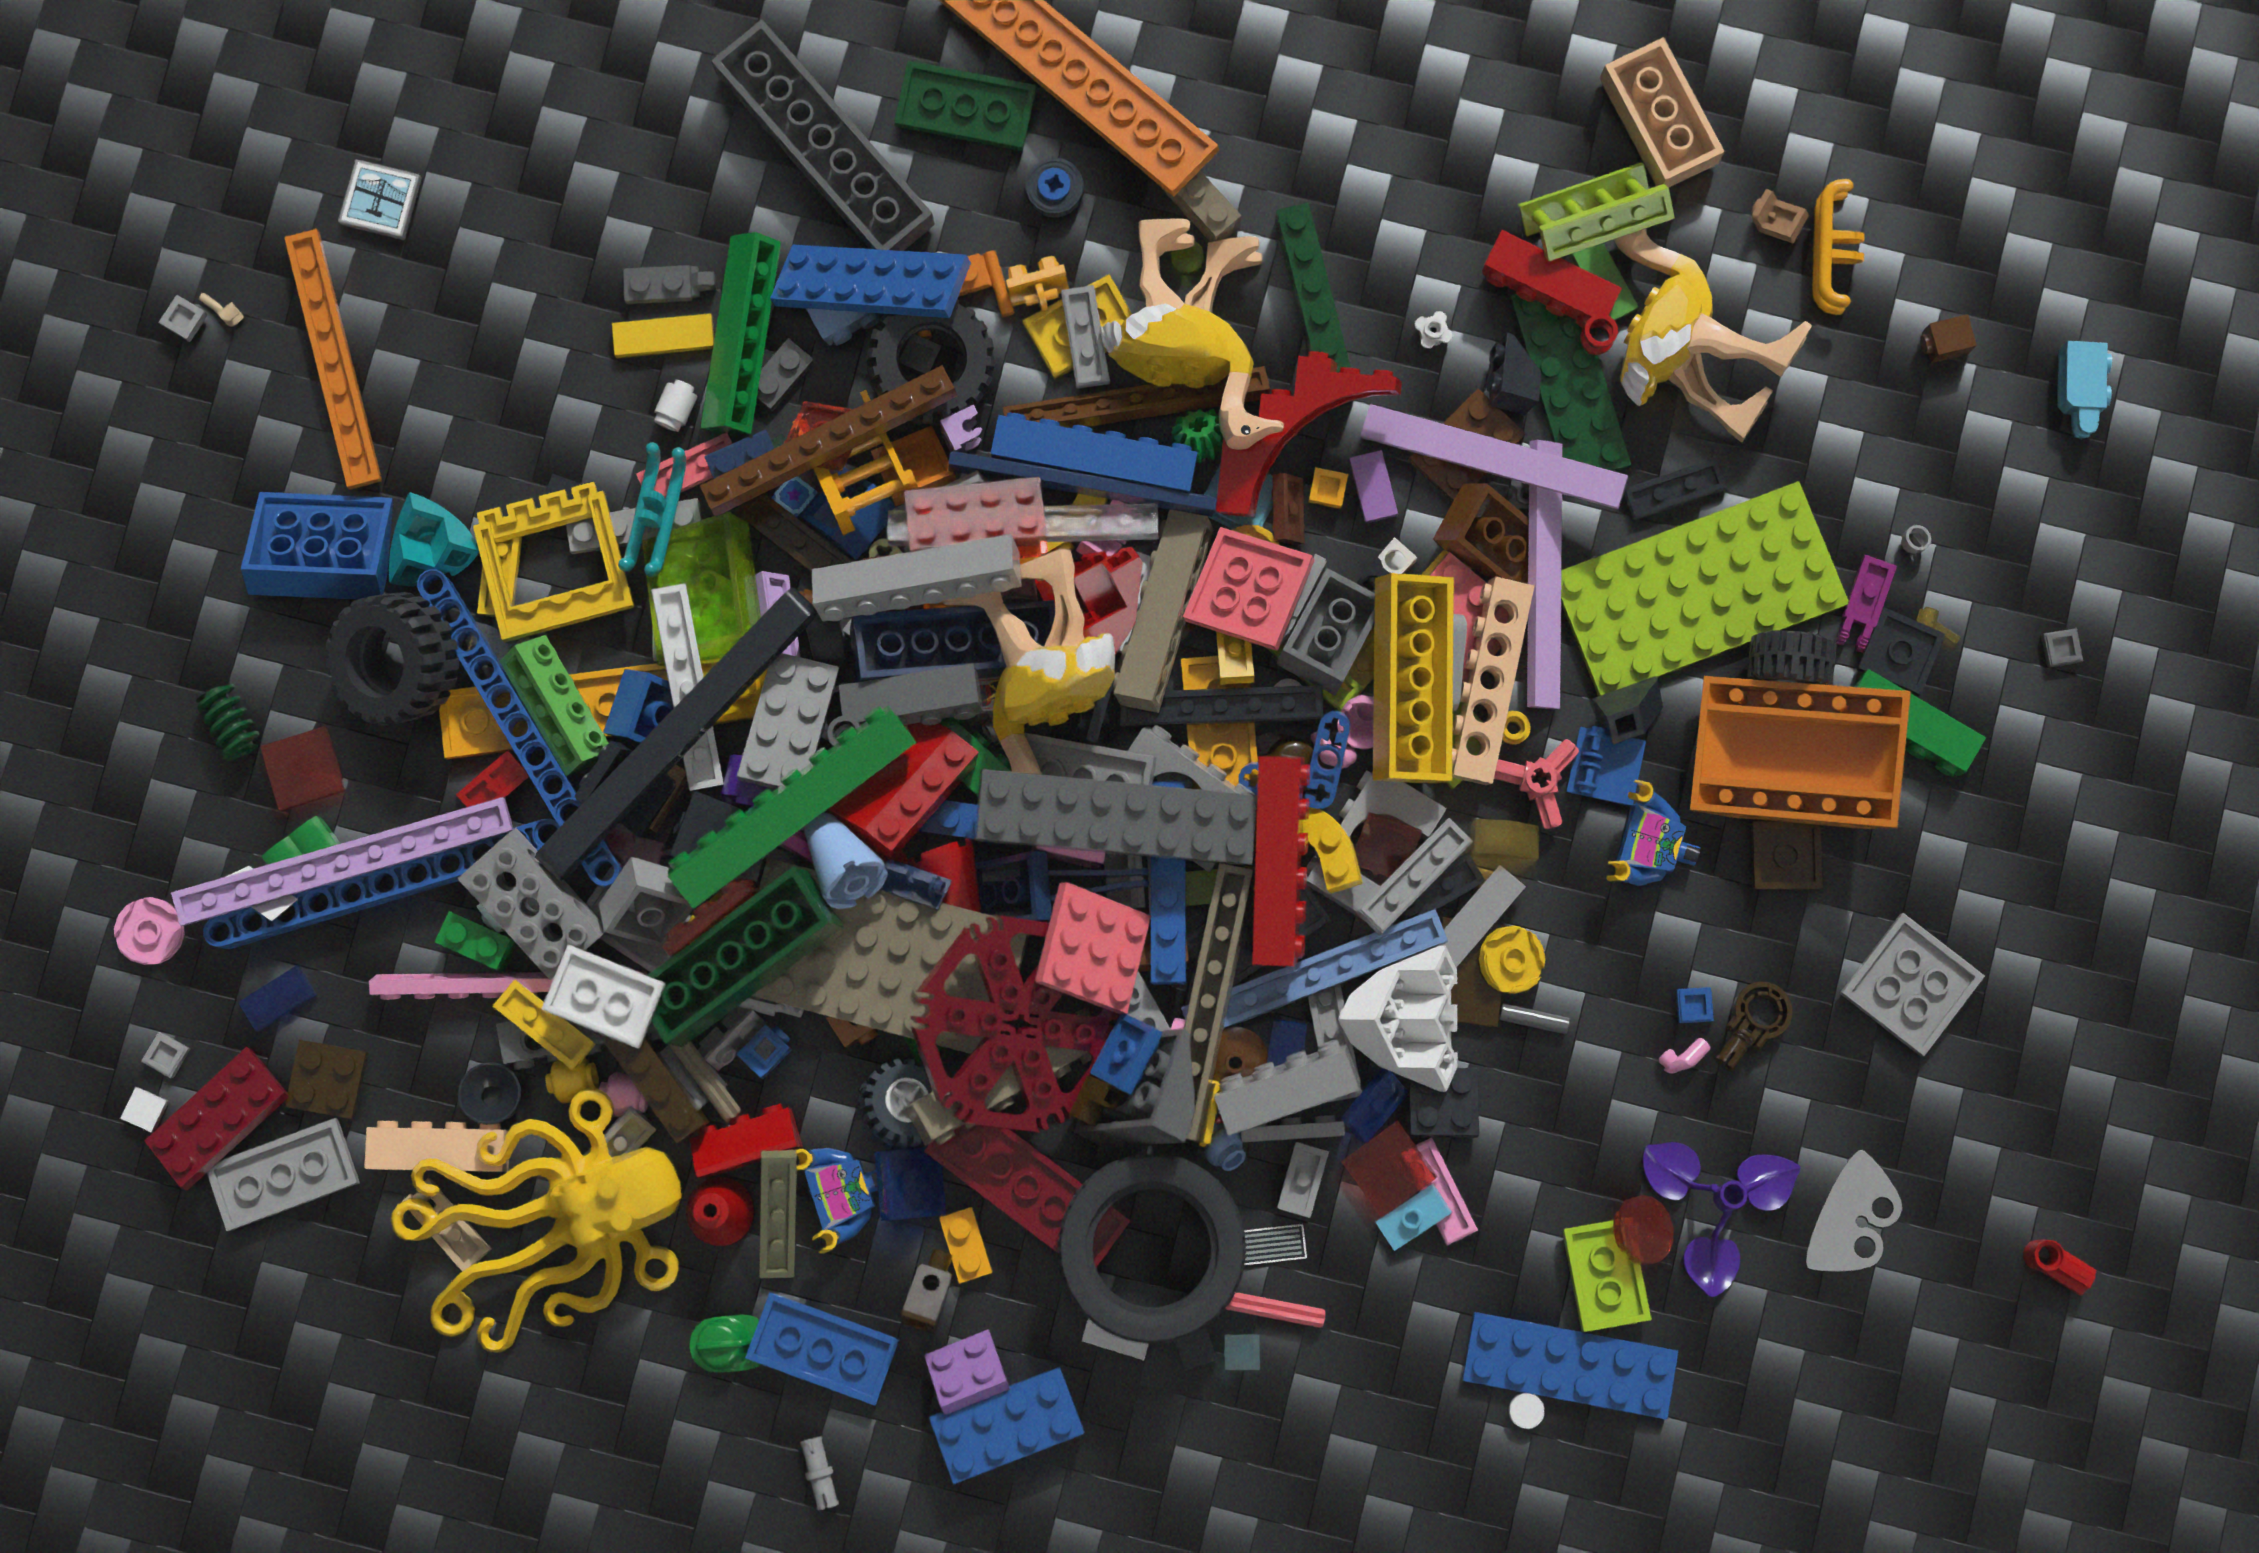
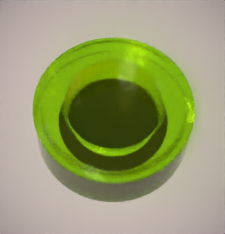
M1194 241V245L1189 248L1172 251L1171 262L1174 269L1184 275L1198 272L1204 263V251L1200 244Z

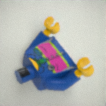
M1635 780L1634 783L1639 785V793L1629 792L1628 797L1641 803L1636 802L1631 807L1616 861L1608 862V865L1615 867L1616 873L1606 878L1608 881H1622L1643 886L1661 881L1666 874L1672 873L1676 861L1695 866L1700 847L1682 842L1686 826L1680 823V816L1665 799L1653 791V787L1649 782Z
M832 1148L808 1151L797 1149L796 1155L799 1157L800 1163L796 1166V1171L804 1169L823 1229L813 1236L812 1240L814 1241L820 1237L826 1241V1247L819 1251L820 1254H825L834 1248L835 1245L855 1237L871 1218V1209L876 1206L872 1192L890 1187V1183L884 1167L865 1173L861 1160H855L848 1152Z

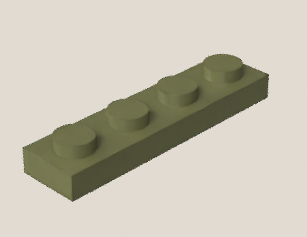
M796 1150L761 1151L760 1278L794 1277Z

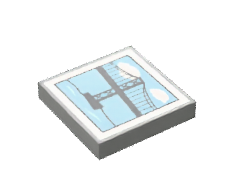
M356 160L338 222L344 226L404 240L421 183V176Z

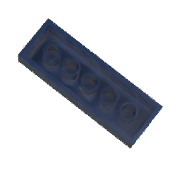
M1054 600L1005 603L1004 605L1008 611L1024 622L1031 638L1038 645L1044 647L1055 618ZM979 606L876 612L873 615L852 616L849 630L856 682L971 663L974 664L979 678L1001 677V674L1007 667L991 620L984 608Z

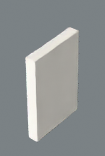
M567 945L541 1010L633 1047L640 1048L666 983Z

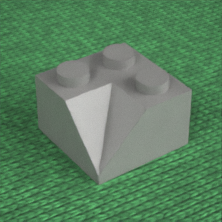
M634 857L629 859L599 902L604 932L663 949L668 945L693 908L668 878L667 870L670 868Z

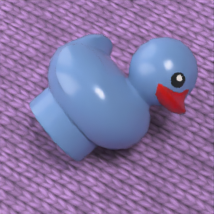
M1216 1113L1211 1142L1206 1144L1203 1155L1210 1164L1221 1166L1225 1171H1230L1242 1164L1246 1154L1242 1149L1240 1133L1237 1132L1228 1136L1221 1114Z

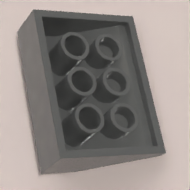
M1184 1028L1161 1031L1163 1034L1159 1040L1158 1049L1150 1057L1143 1070V1077L1140 1083L1134 1087L1131 1095L1124 1091L1115 1111L1104 1108L1096 1127L1078 1119L1074 1133L1105 1149L1185 1142L1186 1137L1191 1131V1121L1195 1112L1189 1031Z

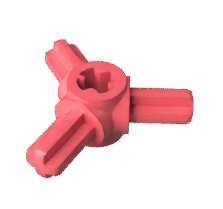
M1565 739L1546 759L1540 757L1535 763L1526 761L1525 766L1498 759L1494 779L1520 785L1519 791L1527 792L1529 800H1535L1543 828L1551 829L1558 827L1562 824V819L1554 794L1559 792L1557 783L1562 779L1560 773L1579 754V750L1573 742ZM1535 772H1538L1540 777H1546L1547 779L1542 788L1539 783L1532 782L1536 775Z

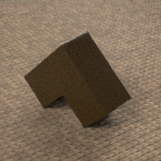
M1087 1075L1069 1115L1096 1127L1104 1108L1115 1111L1124 1091Z

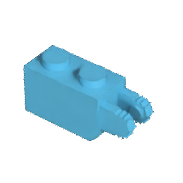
M2067 341L2059 349L2058 408L2064 414H2071L2072 434L2081 440L2086 437L2088 438L2092 432L2094 433L2098 429L2099 414L2111 402L2112 390L2110 386H2107V374L2111 371L2112 355L2107 353L2108 343Z

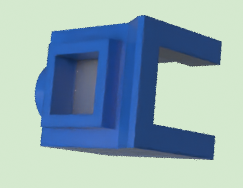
M764 1025L736 1055L760 1078L765 1079L792 1051L787 1045L790 1038L777 1025L772 1030L767 1025Z

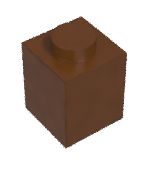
M1968 314L1929 323L1922 331L1923 335L1920 337L1922 350L1925 355H1929L1931 363L1967 355L1977 346Z

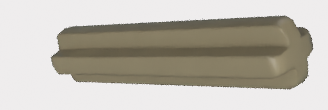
M690 1041L683 1047L669 1045L723 1120L728 1122L738 1116L741 1112L739 1106Z

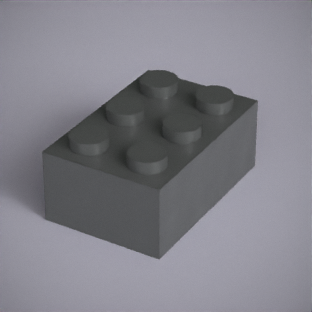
M1327 568L1283 648L1276 665L1314 685H1322L1323 690L1336 695L1374 624L1375 593Z

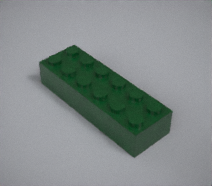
M793 866L647 975L666 983L651 1019L665 1044L678 1047L685 1046L844 928L833 908L823 898L821 889L810 872Z

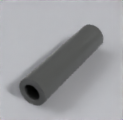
M1504 1003L1501 1006L1499 1020L1561 1034H1567L1570 1020L1567 1017Z

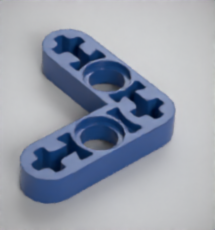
M1340 711L1328 712L1323 716L1318 727L1310 764V785L1307 788L1317 789L1319 784L1325 785V791L1330 793V797L1325 796L1322 801H1317L1316 794L1306 792L1305 799H1309V807L1323 809L1328 807L1334 801L1337 793L1350 733L1349 718ZM1334 718L1339 719V725L1344 727V731H1338L1334 742H1341V748L1333 744H1321L1322 738L1326 741L1329 740L1331 730L1325 727V724L1331 723ZM1326 750L1336 755L1337 764L1334 768L1325 769L1319 765L1318 756L1321 752ZM1259 762L1246 764L1239 774V783L1254 792L1255 795H1258V783L1255 787L1251 786L1250 779L1245 778V774H1251L1253 769L1258 770Z

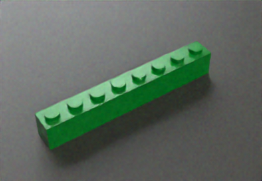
M889 705L884 709L878 706L864 717L866 722L856 730L853 727L846 729L836 738L838 743L828 751L824 747L815 752L808 759L810 762L808 766L800 772L795 768L787 773L780 780L782 782L780 787L773 792L770 789L763 791L752 801L755 804L745 813L742 810H738L725 821L727 825L717 834L713 830L708 832L698 840V848L690 854L684 851L670 861L669 865L671 868L667 870L668 878L693 909L916 743L913 736Z

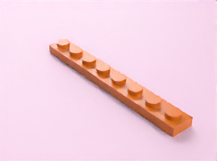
M317 229L284 237L346 485L351 490L381 482L382 478L320 232Z

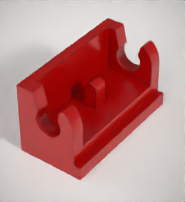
M507 750L456 795L466 807L502 797L505 798L525 781L529 775L510 750Z

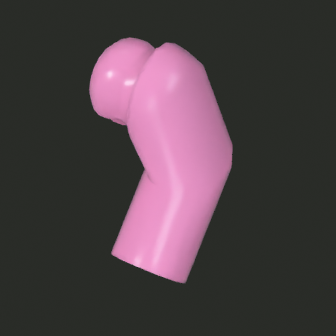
M1317 732L1310 735V738L1314 746L1317 737ZM1323 738L1321 739V744H1332L1330 739L1328 741ZM1346 747L1342 768L1349 767L1357 759L1356 751L1352 747ZM1325 750L1319 754L1323 763L1336 766L1337 757L1333 752Z
M1698 1038L1679 1056L1672 1049H1668L1659 1057V1063L1665 1067L1664 1071L1668 1073L1694 1067L1710 1051V1046L1704 1039Z

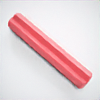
M1237 1292L1225 1308L1231 1311L1319 1328L1323 1327L1326 1315L1325 1310Z

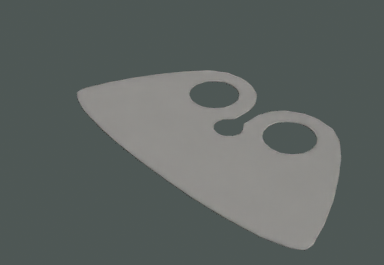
M1863 1150L1856 1152L1849 1159L1823 1206L1807 1251L1806 1263L1809 1269L1819 1271L1860 1270L1873 1266L1882 1256L1883 1241L1880 1235L1868 1227H1858L1856 1219L1858 1216H1865L1868 1222L1875 1226H1890L1899 1218L1902 1203L1890 1179L1874 1159ZM1879 1197H1886L1893 1203V1213L1886 1219L1878 1218L1872 1212V1204ZM1867 1236L1874 1241L1876 1249L1871 1257L1861 1258L1854 1251V1243L1859 1237Z

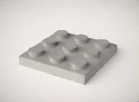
M1901 913L1840 994L1922 1057L1925 1056L1985 975L1906 914Z

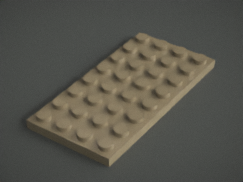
M767 858L758 892L793 866L809 871L819 888L820 885L815 870ZM878 890L869 899L865 895L856 899L857 905L853 907L833 908L844 928L752 995L914 1039L910 1026L919 1028L924 1027V1024L913 1022L910 1020L911 1016H922L925 1012L923 1004L913 1002L914 997H929L928 993H918L916 990L964 927L969 928L970 924L976 923L979 924L981 932L985 933L988 929L986 917L994 916L941 903L937 911ZM1017 933L1010 942L1018 970L1021 967L1029 934ZM974 954L966 955L945 982L944 989L946 994L952 997L990 1002ZM942 1032L937 1036L935 1044L971 1054L983 1037Z

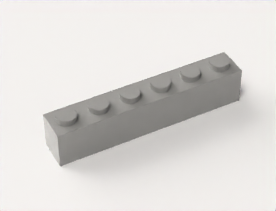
M1011 534L812 569L813 605L822 621H839L846 617L873 615L880 611L901 610L914 605L936 604L943 600L960 597L970 598L977 594L994 591L1004 592L1011 588L1021 587L1020 556Z

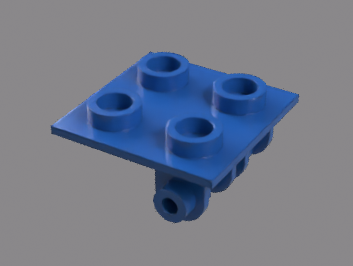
M1592 726L1591 729L1580 727L1576 743L1579 754L1573 759L1566 792L1633 806L1634 800L1629 799L1628 793H1636L1637 783H1634V781L1639 778L1646 741L1630 738L1613 745L1605 735L1604 728Z

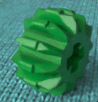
M1201 406L1198 412L1192 413L1187 410L1186 417H1177L1176 426L1172 427L1174 443L1188 445L1192 448L1191 451H1196L1199 464L1205 458L1214 461L1215 454H1222L1223 446L1219 416H1217L1214 409L1204 412Z

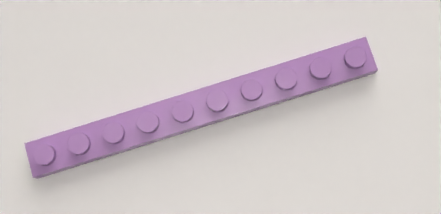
M502 797L175 891L171 895L180 926H186L505 834L513 830V825L506 800Z

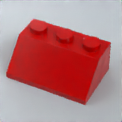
M777 1104L762 1109L763 1116L750 1119L749 1114L735 1117L729 1121L731 1126L717 1129L716 1124L701 1128L697 1131L698 1136L690 1138L697 1178L707 1179L760 1162L761 1151L797 1150L803 1148L792 1109L789 1107L783 1109L782 1104Z

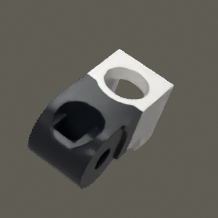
M1394 537L1356 584L1375 593V578L1390 573L1405 574L1415 564L1417 557Z

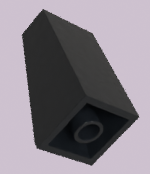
M696 791L685 793L661 856L672 860L684 851L690 854L699 847L697 842L704 835L712 830L717 834L727 826L725 821L738 810H742L745 813L746 810ZM778 845L734 878L732 882L758 891L767 858L797 865L798 862L803 863L804 859Z

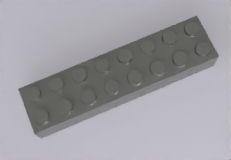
M762 19L711 60L716 75L869 249L904 251L935 225L933 213Z
M982 769L979 780L974 841L1248 866L1252 864L1258 795Z

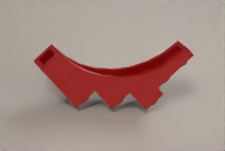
M1310 351L1308 357L1298 356L1294 396H1291V391L1283 389H1272L1271 394H1261L1259 417L1283 422V431L1269 434L1249 448L1241 450L1229 448L1223 437L1216 512L1228 516L1255 518L1260 492L1271 466L1284 446L1305 425L1324 412L1349 401L1371 396L1401 395L1402 381L1397 377H1393V372L1388 370H1373V375L1360 374V369L1341 367L1340 372H1337V363L1332 358H1328L1329 354L1325 352Z

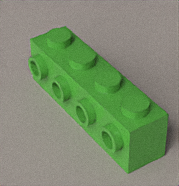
M544 635L515 645L499 662L564 774L569 776L595 766L598 761L597 756L601 749L609 744L608 740L591 714L590 708L584 702L573 679L569 676L547 636Z

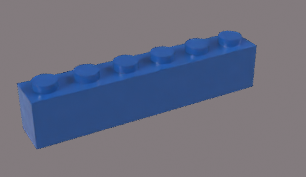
M1007 413V416L998 415L991 458L1191 493L1197 452L1191 451L1192 448L1188 445L1173 443L1172 447L1158 445L1159 441L1148 437H1140L1136 441L1126 439L1125 434L1115 431H1106L1105 435L1093 433L1092 428L1083 425H1073V428L1059 426V422L1051 419H1040V422L1026 420V416L1018 413Z

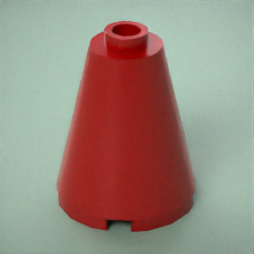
M971 838L965 839L966 846L959 847L958 842L955 841L921 853L922 861L915 863L913 857L907 860L908 865L952 880L942 903L981 913L974 845Z
M726 1177L711 1178L699 1184L692 1191L686 1205V1219L690 1230L698 1239L714 1246L730 1245L742 1239L748 1232L755 1216L754 1202L749 1191L739 1182ZM713 1205L717 1208V1214L714 1217L711 1216V1207Z

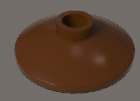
M1229 1026L1224 1028L1213 1080L1222 1084V1079L1241 1073L1242 1078L1252 1075L1254 1068L1268 1063V1053L1262 1039L1255 1032L1245 1027ZM1235 1056L1242 1060L1241 1065L1237 1068L1229 1065V1060Z

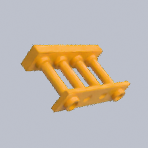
M866 390L860 392L864 404L871 401ZM805 416L793 421L798 436L817 428L815 426L810 429ZM886 432L813 468L843 535L855 530L850 518L856 515L855 511L904 490L911 506L917 503L913 490L918 488L913 473L911 469L903 470ZM883 444L887 455L841 475H838V473L831 475L829 470L835 468L834 464ZM894 467L898 476L897 479L851 499L848 496L841 498L840 493L845 491V487Z

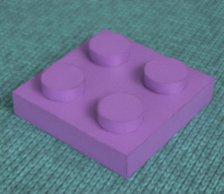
M989 1330L924 1355L945 1415L1010 1389Z

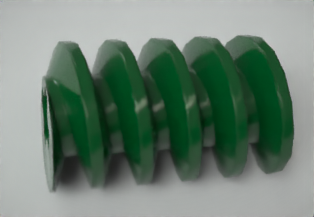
M234 684L213 688L196 699V703H199L197 706L199 713L206 714L203 718L204 723L212 726L209 730L210 735L218 738L216 740L217 748L224 749L222 758L225 761L240 758L258 747V744H253L252 741L259 736V732H247V729L253 724V720L241 721L240 719L247 713V709H235L234 707L241 701V697H229L228 695L235 689Z

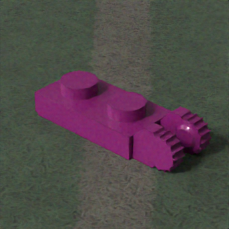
M1868 555L1862 557L1848 598V604L1842 615L1844 620L1840 626L1836 644L1843 646L1847 642L1852 623H1856L1864 627L1856 641L1855 651L1864 652L1872 630L1877 626L1897 568L1896 565Z

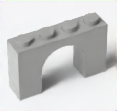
M1157 725L1153 728L1150 726L1144 727L1128 749L1129 752L1157 757L1153 779L1161 773L1179 772L1195 780L1202 790L1255 795L1254 792L1242 784L1238 783L1235 786L1225 779L1227 774L1214 764H1210L1207 767L1197 760L1200 755L1184 744L1181 748L1170 741L1172 736ZM1194 861L1208 872L1212 871L1217 863Z
M1367 770L1357 785V788L1361 790L1355 802L1348 799L1339 816L1344 819L1341 826L1349 837L1354 829L1363 822L1383 818L1398 823L1426 841L1447 808L1404 782L1373 781V773ZM1313 856L1307 865V885L1359 918L1361 917L1356 913L1357 909L1380 887L1361 874L1363 884L1330 894L1326 888L1320 859Z

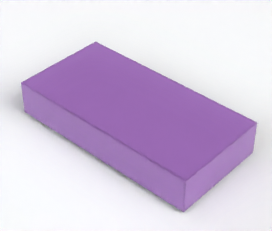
M1382 450L1349 458L1365 524L1398 516Z

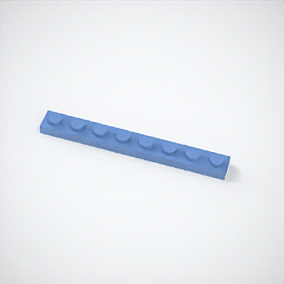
M1436 909L1390 926L1381 935L1377 932L1297 962L1295 966H1287L1233 987L1224 1028L1239 1024L1448 943ZM1189 1005L1181 1008L1185 1020L1187 1017Z

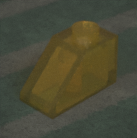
M1475 819L1472 822L1471 839L1473 842L1471 843V857L1538 860L1539 826L1510 820Z

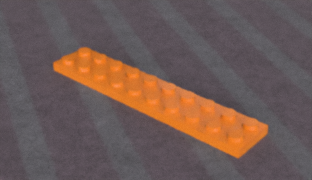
M939 0L1173 197L1218 153L1219 146L1044 0Z

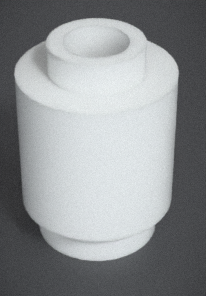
M675 380L674 384L667 383L654 411L657 414L654 422L667 429L679 432L681 425L685 426L698 397L692 393L694 387L680 380Z

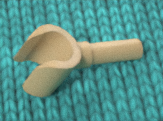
M202 293L199 297L200 301L212 308L230 327L244 318L232 302L223 308L205 293Z

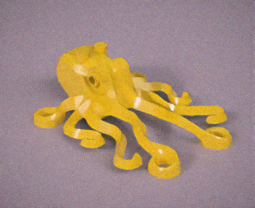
M586 1088L577 1092L571 1100L569 1108L570 1120L579 1131L589 1137L591 1150L588 1155L582 1156L570 1138L551 1124L544 1121L527 1119L513 1125L507 1132L498 1155H490L487 1152V1146L497 1139V1134L492 1131L482 1136L477 1143L476 1152L478 1158L486 1165L500 1166L510 1159L520 1139L530 1134L548 1141L561 1152V1157L529 1159L516 1165L504 1175L490 1180L470 1175L436 1158L421 1160L413 1168L411 1174L413 1186L419 1193L431 1197L438 1194L439 1187L435 1184L429 1185L423 1180V1174L428 1169L440 1173L469 1190L487 1196L509 1192L528 1178L539 1175L547 1178L550 1187L546 1195L510 1210H494L477 1205L458 1204L446 1208L437 1215L427 1201L419 1198L407 1199L399 1203L391 1215L392 1229L396 1236L403 1240L419 1241L427 1239L459 1220L470 1221L489 1227L510 1228L541 1217L549 1216L556 1218L554 1227L544 1237L527 1248L498 1260L473 1264L462 1271L432 1304L431 1322L433 1328L440 1334L454 1337L464 1333L471 1326L475 1316V1308L471 1299L464 1292H461L468 1284L480 1277L508 1273L532 1265L565 1244L576 1247L578 1254L575 1260L567 1265L536 1271L523 1281L515 1296L502 1340L497 1342L489 1337V1330L495 1324L493 1318L487 1317L480 1322L477 1336L483 1349L490 1352H503L514 1343L529 1300L537 1290L544 1286L567 1283L578 1279L602 1258L606 1260L604 1283L598 1295L587 1299L566 1292L555 1293L545 1302L543 1314L552 1325L564 1327L572 1324L574 1318L571 1315L557 1316L554 1310L559 1303L566 1304L579 1312L593 1313L608 1307L616 1296L621 1281L622 1257L619 1243L622 1241L631 1243L636 1251L634 1272L640 1285L651 1291H661L668 1288L677 1279L679 1261L675 1254L663 1246H650L640 1228L658 1222L674 1213L682 1198L679 1178L673 1164L665 1153L649 1147L613 1157L609 1155L603 1130L613 1118L614 1106L607 1093L598 1088ZM590 1100L599 1104L601 1115L597 1120L587 1121L582 1118L580 1111L584 1102ZM408 1210L418 1211L422 1215L423 1226L420 1229L410 1230L404 1225L403 1216ZM653 1258L661 1259L666 1264V1274L661 1278L651 1277L645 1270L646 1263ZM450 1303L459 1306L462 1312L461 1321L457 1324L445 1321L442 1316L444 1306Z

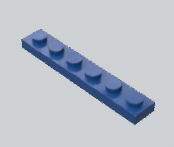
M1153 781L1152 785L1185 788V781ZM1151 857L1152 985L1186 984V860Z

